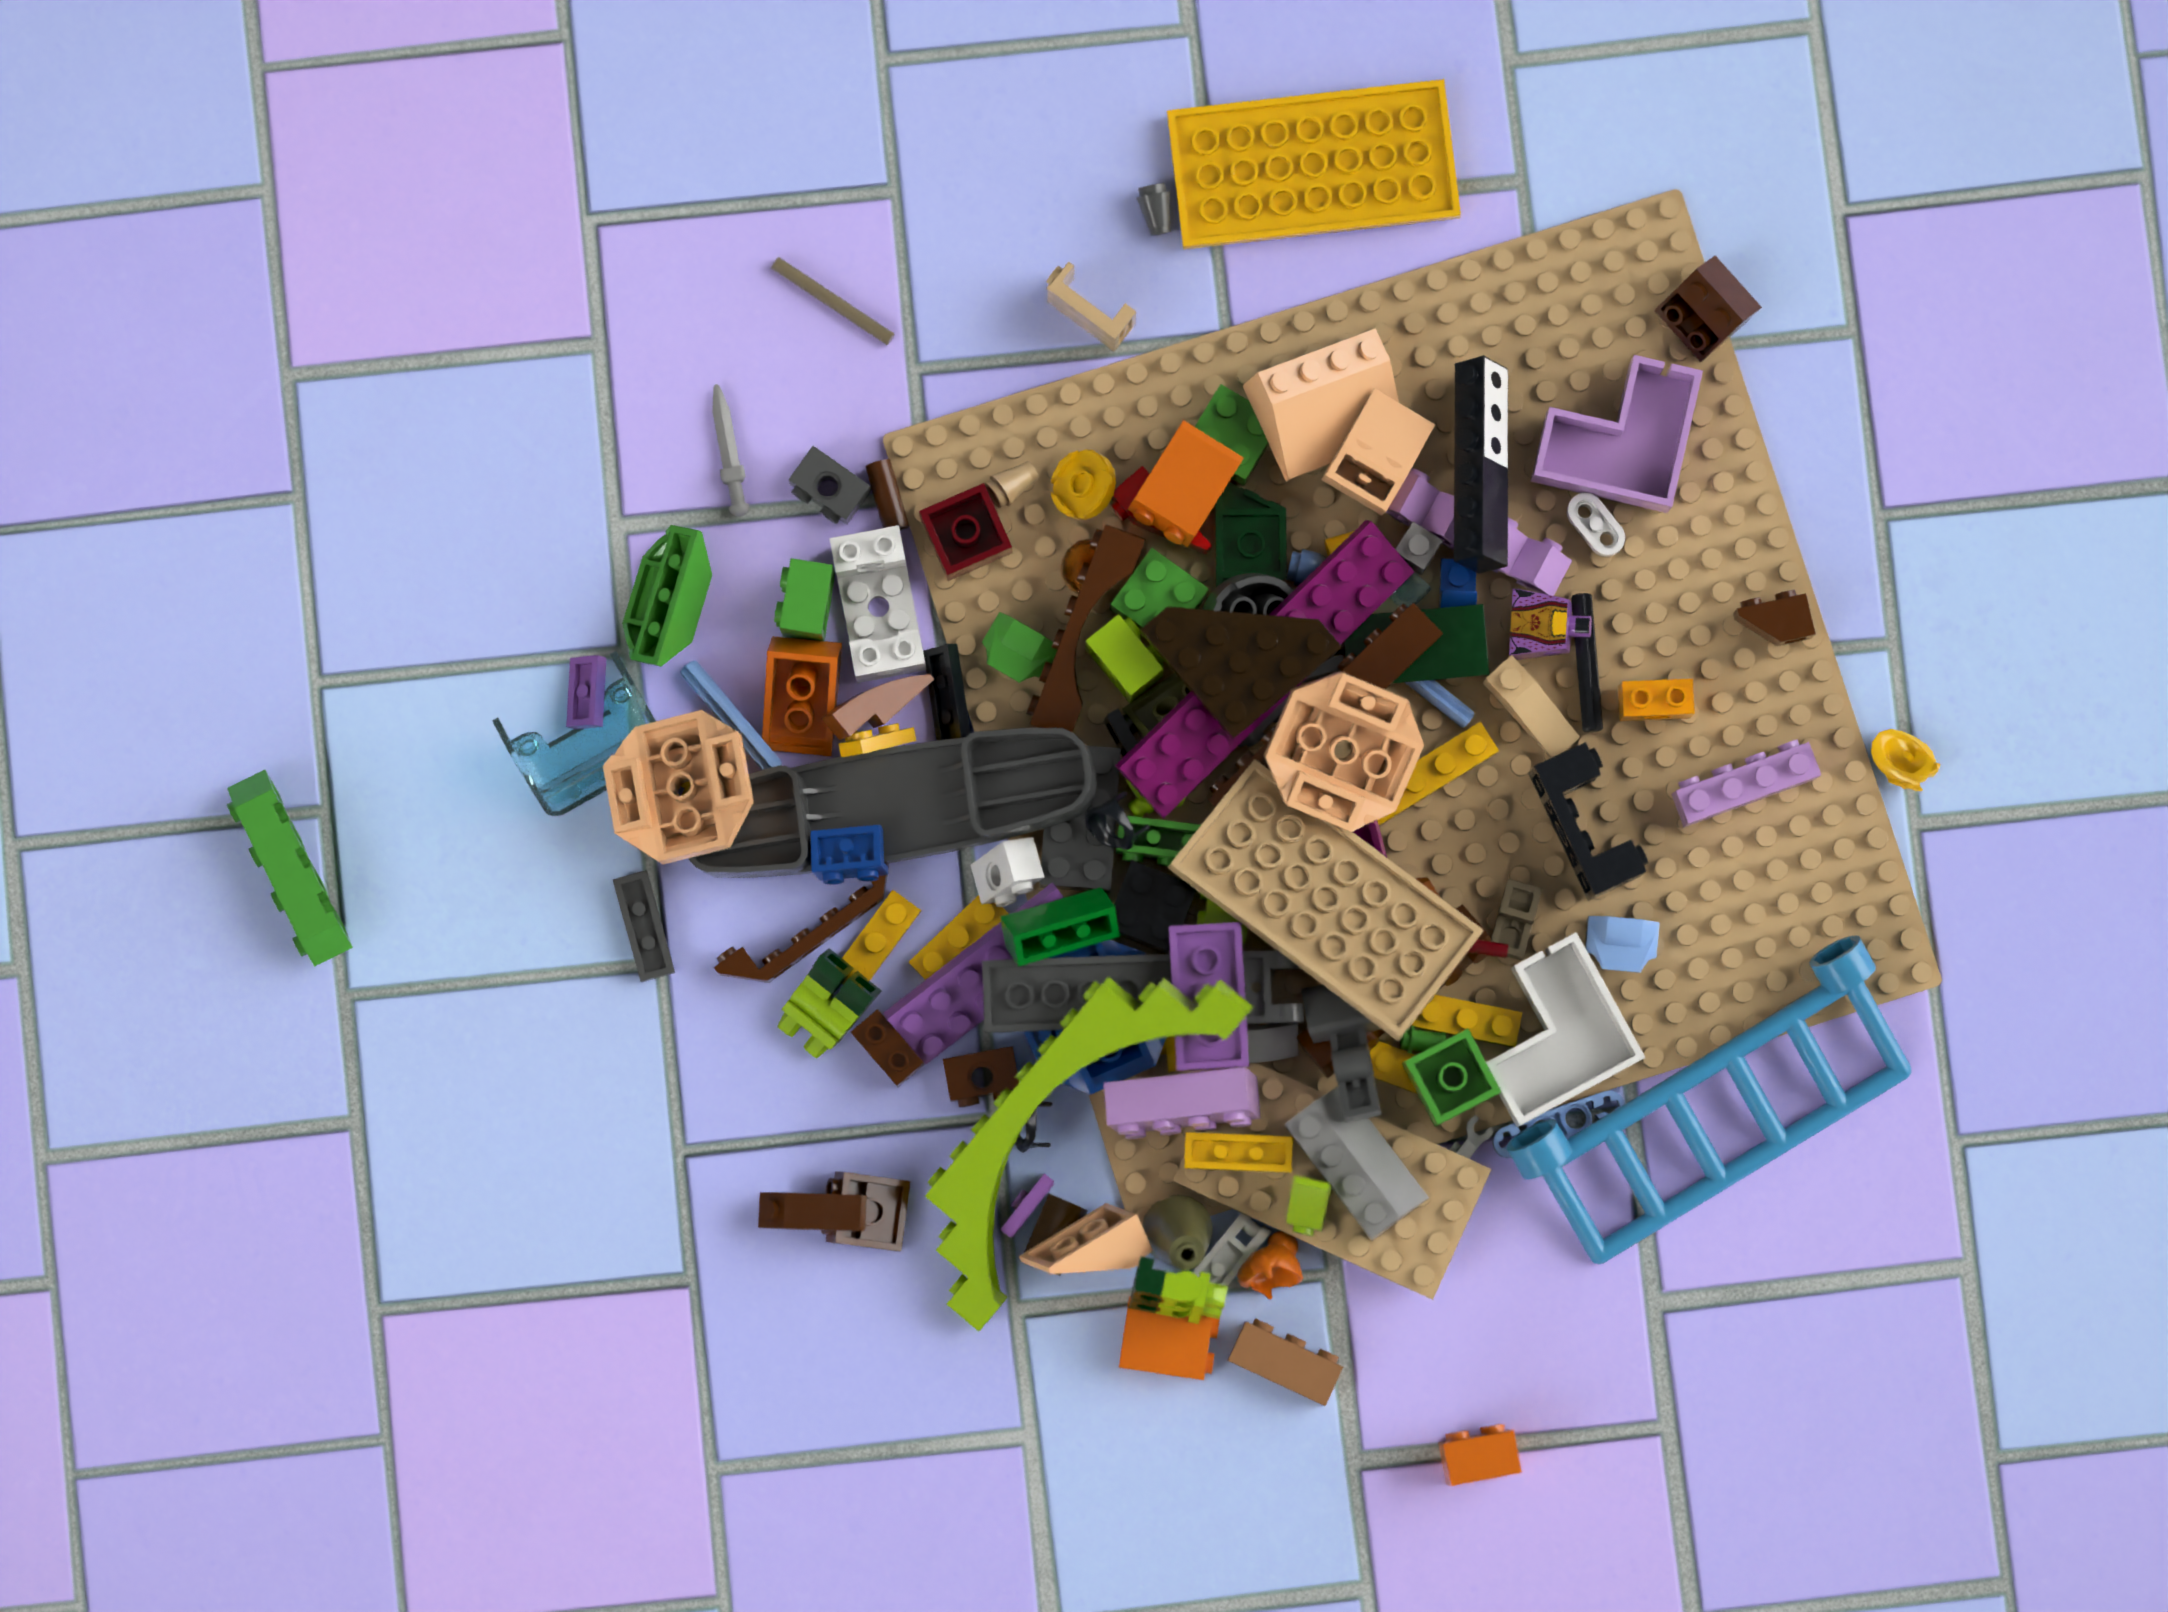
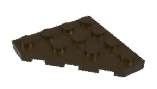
M1166 607L1140 629V633L1232 740L1342 648L1340 643L1319 619Z

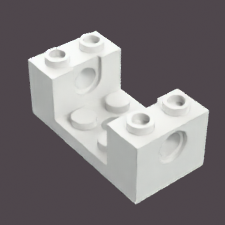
M899 525L829 538L857 683L925 671L926 664ZM883 598L888 602L889 610L884 616L876 617L869 612V604L873 599Z

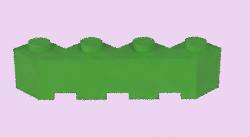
M266 769L228 787L227 789L232 802L227 804L229 812L236 823L241 821L253 847L249 848V852L256 866H263L275 890L270 894L279 912L284 910L297 935L292 939L301 957L308 955L315 967L353 948L346 928L331 904L324 883L310 861L302 838L289 818L281 796Z

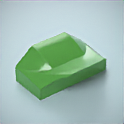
M1001 612L997 615L982 641L987 652L986 664L1019 683L1031 677H1040L1046 661L1052 663L1057 653L1056 649L1051 648L1053 644L1051 640Z

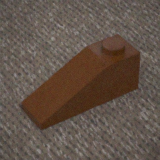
M760 1192L758 1228L865 1231L867 1195Z

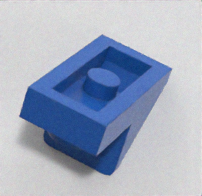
M1441 559L1439 608L1476 605V572L1454 562V559Z

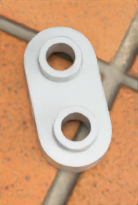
M1580 493L1574 496L1567 507V517L1570 523L1597 555L1602 557L1616 555L1625 543L1623 528L1597 496L1591 493ZM1582 506L1589 508L1591 512L1590 517L1582 518L1578 514V509ZM1602 534H1609L1613 539L1612 544L1608 546L1603 545L1600 541V536Z

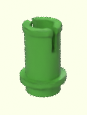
M1410 1026L1400 1039V1049L1406 1050L1409 1054L1412 1051L1423 1052L1446 1040V1033L1415 1030V1026Z

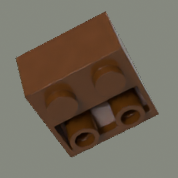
M1715 255L1698 267L1654 311L1693 355L1702 362L1736 333L1762 307Z

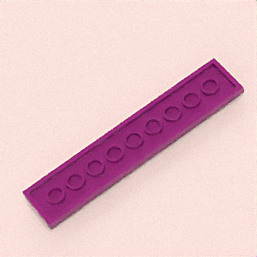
M1366 519L1269 615L1319 619L1341 645L1414 571L1374 523ZM1190 692L1115 767L1156 813L1165 818L1290 695V692L1233 740L1195 695Z

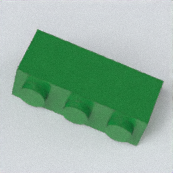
M1102 887L1000 916L1005 947L1018 967L1120 937L1115 906Z

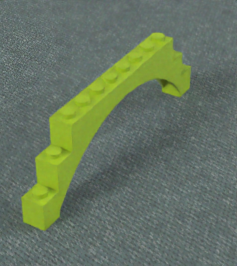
M1110 977L1102 985L1095 981L1082 996L1087 1002L1078 1012L1075 1008H1072L1061 1021L1060 1025L1065 1028L1057 1038L1051 1034L1037 1050L1042 1054L1041 1058L1035 1065L1028 1061L1015 1076L1020 1081L1015 1089L1011 1091L1006 1087L993 1104L998 1108L990 1118L984 1114L974 1125L971 1131L976 1135L969 1144L962 1140L949 1155L954 1161L949 1168L944 1170L940 1166L927 1183L932 1188L925 1197L952 1219L938 1235L943 1242L936 1251L963 1273L949 1289L953 1297L948 1301L947 1305L977 1331L984 1327L1008 1298L1000 1290L995 1265L993 1237L995 1206L1000 1181L1010 1152L1023 1127L1038 1105L1058 1085L1081 1068L1106 1054L1129 1045L1160 1037L1186 1034L1218 1035L1226 1041L1248 1015L1253 1006L1221 979L1214 987L1208 983L1193 999L1199 1004L1198 1006L1165 978L1158 986L1151 982L1137 999L1143 1004H1140Z

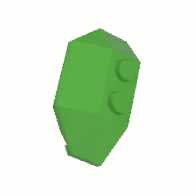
M670 525L665 531L666 534L658 539L642 557L622 622L626 642L630 649V659L660 667L692 643L712 578L702 532L675 525Z

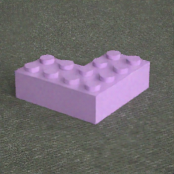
M1634 355L1629 363L1616 422L1549 407L1545 415L1531 482L1578 493H1591L1599 498L1668 513L1673 506L1703 371L1671 364L1667 375L1662 376L1660 374L1664 369V361Z

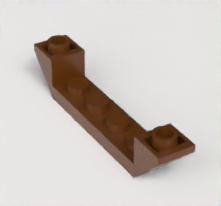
M881 875L878 880L870 881L873 887L869 890L863 886L848 897L851 903L839 911L837 907H834L819 918L822 924L813 931H810L808 927L800 931L790 939L793 945L784 952H781L779 948L762 959L764 963L762 968L758 969L743 947L736 950L732 946L716 958L719 964L714 969L720 976L764 983L772 982L884 900L888 875Z

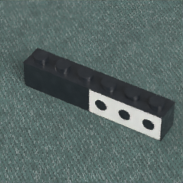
M1484 355L1455 363L1454 562L1478 574L1508 567V368Z

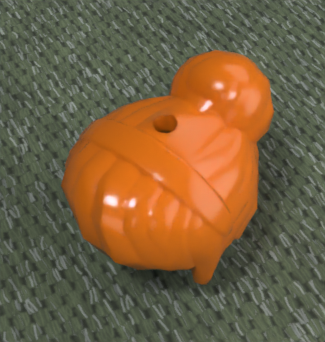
M1277 1231L1268 1238V1246L1252 1252L1241 1268H1239L1237 1274V1281L1240 1286L1246 1289L1251 1287V1289L1262 1293L1269 1300L1272 1299L1273 1288L1292 1287L1303 1280L1300 1263L1295 1256L1298 1251V1242L1295 1237L1282 1231Z

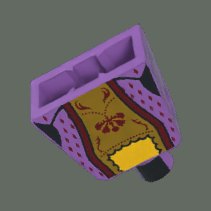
M1513 589L1509 655H1513L1516 660L1570 653L1571 637H1591V616H1572V603L1569 599L1522 589Z

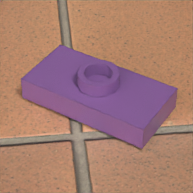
M1044 1173L1029 1193L1023 1189L1010 1205L1015 1209L1014 1213L1000 1230L1008 1237H1014L1054 1186V1180Z

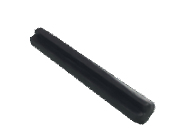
M1579 593L1572 595L1571 598L1573 616H1591L1592 618L1591 637H1575L1582 730L1592 733L1603 729L1593 601L1591 594Z

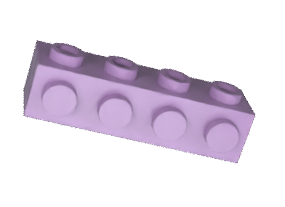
M1798 739L1778 746L1780 753L1766 757L1765 752H1760L1745 758L1746 765L1733 769L1732 764H1728L1712 770L1713 777L1700 781L1699 777L1695 776L1679 782L1680 789L1671 795L1683 827L1816 780L1821 776V772L1810 743L1807 742L1799 745Z

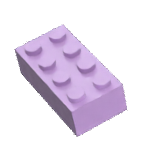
M1246 1067L1104 1083L1107 1125L1117 1131L1118 1134L1125 1135V1139L1144 1138L1147 1131H1160V1135L1180 1134L1183 1127H1195V1131L1215 1130L1216 1124L1230 1123V1127H1246L1252 1125L1251 1120L1261 1119L1257 1076Z

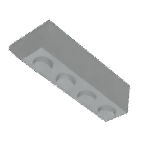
M1339 1086L1310 1104L1285 1123L1287 1130L1327 1183H1330L1331 1188L1371 1241L1429 1199L1369 1118L1346 1123Z

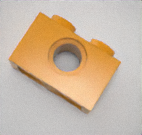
M1693 678L1622 681L1618 685L1619 721L1690 719L1695 714Z

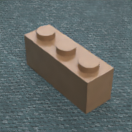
M1256 1318L1252 1324L1244 1322L1227 1361L1326 1406L1343 1369V1366L1336 1364L1339 1357L1323 1349H1319L1317 1354L1304 1349L1307 1342L1288 1333L1285 1339L1272 1334L1273 1326Z

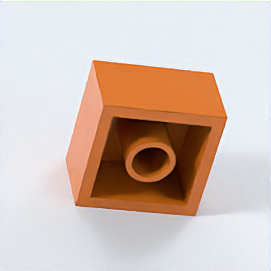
M1494 1424L1480 1427L1481 1434L1470 1436L1469 1431L1466 1430L1445 1434L1446 1441L1438 1442L1446 1485L1455 1486L1522 1473L1514 1430L1505 1429L1504 1424Z

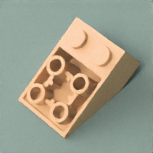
M1374 388L1321 480L1382 516L1387 512L1435 424Z

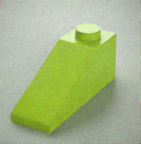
M1294 1175L1286 1220L1287 1224L1293 1225L1292 1232L1307 1236H1313L1314 1230L1322 1232L1331 1195L1330 1183Z

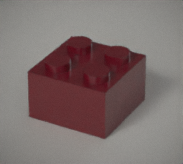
M984 483L919 511L920 519L948 581L1013 553L1012 545Z

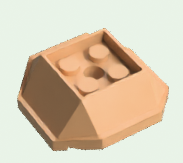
M1341 671L1292 689L1264 753L1284 803L1350 832L1395 812L1424 747L1409 701L1406 698ZM1348 740L1351 743V752L1345 758H1337L1334 753L1335 746L1340 741Z
M703 710L634 727L623 740L615 754L611 755L603 765L614 833L662 865L730 848L754 803L742 735ZM690 781L689 791L685 795L679 796L680 786Z

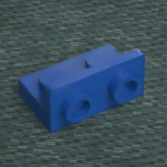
M869 825L811 831L812 873L820 881H823L824 884L829 885L841 884L844 882V879L857 878V880L865 882L876 881L879 879V876L888 875V866L884 863L882 826Z

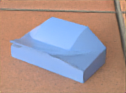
M1588 916L1585 948L1588 953L1594 955L1602 969L1641 973L1646 963L1657 957L1660 922L1611 916Z

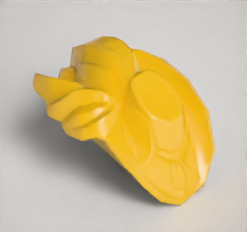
M1894 729L1879 732L1872 741L1871 754L1876 766L1886 775L1889 783L1900 786L1903 789L1923 791L1920 783L1925 782L1927 778L1934 777L1940 768V763L1936 762L1933 751L1928 745L1903 731Z

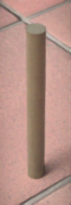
M780 257L773 263L771 269L884 344L888 345L893 339L895 333Z

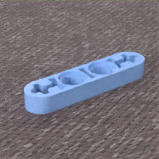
M1603 1091L1544 1112L1522 1125H1525L1526 1129L1534 1125L1536 1121L1553 1119L1556 1120L1567 1139L1592 1124V1115L1585 1103L1592 1102V1109L1603 1105V1098L1608 1097L1610 1102L1616 1101L1618 1103L1617 1108L1625 1104V1101L1615 1091ZM1570 1109H1580L1584 1113L1585 1123L1581 1128L1573 1129L1567 1125L1565 1116ZM1603 1112L1595 1115V1117L1599 1120L1608 1115V1113ZM1515 1123L1504 1126L1493 1136V1149L1496 1154L1503 1158H1511L1506 1147L1501 1148L1499 1146V1142L1504 1139L1503 1133L1508 1132L1510 1137H1514L1521 1132Z

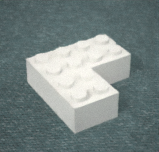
M1577 932L1548 947L1545 950L1548 957L1545 958L1543 951H1540L1511 968L1544 1029L1538 1035L1486 1062L1501 1090L1499 1096L1516 1127L1646 1058Z

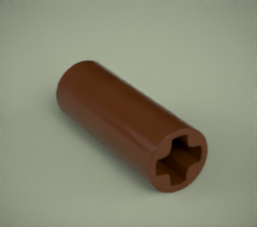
M884 459L866 465V472L882 528L899 525L900 531L909 528L891 460Z

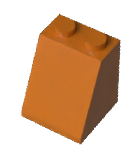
M1183 420L1127 510L1131 511L1135 519L1147 526L1153 525L1163 531L1164 536L1169 541L1188 547L1244 457Z

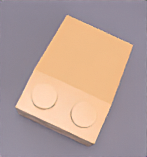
M1105 1203L1019 1255L1022 1263L1047 1273L1061 1274L1134 1268L1138 1266L1140 1256L1145 1257L1153 1252V1249L1137 1214Z

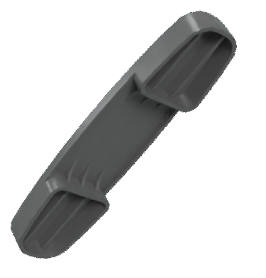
M1018 728L977 731L965 738L891 747L860 755L831 758L793 768L775 766L749 774L754 803L731 847L688 859L696 868L715 878H758L812 873L811 831L881 825L883 828L885 864L988 844L1048 828L1081 816L1091 806L1096 796L1097 777L1095 763L1090 749L1076 734L1066 729Z

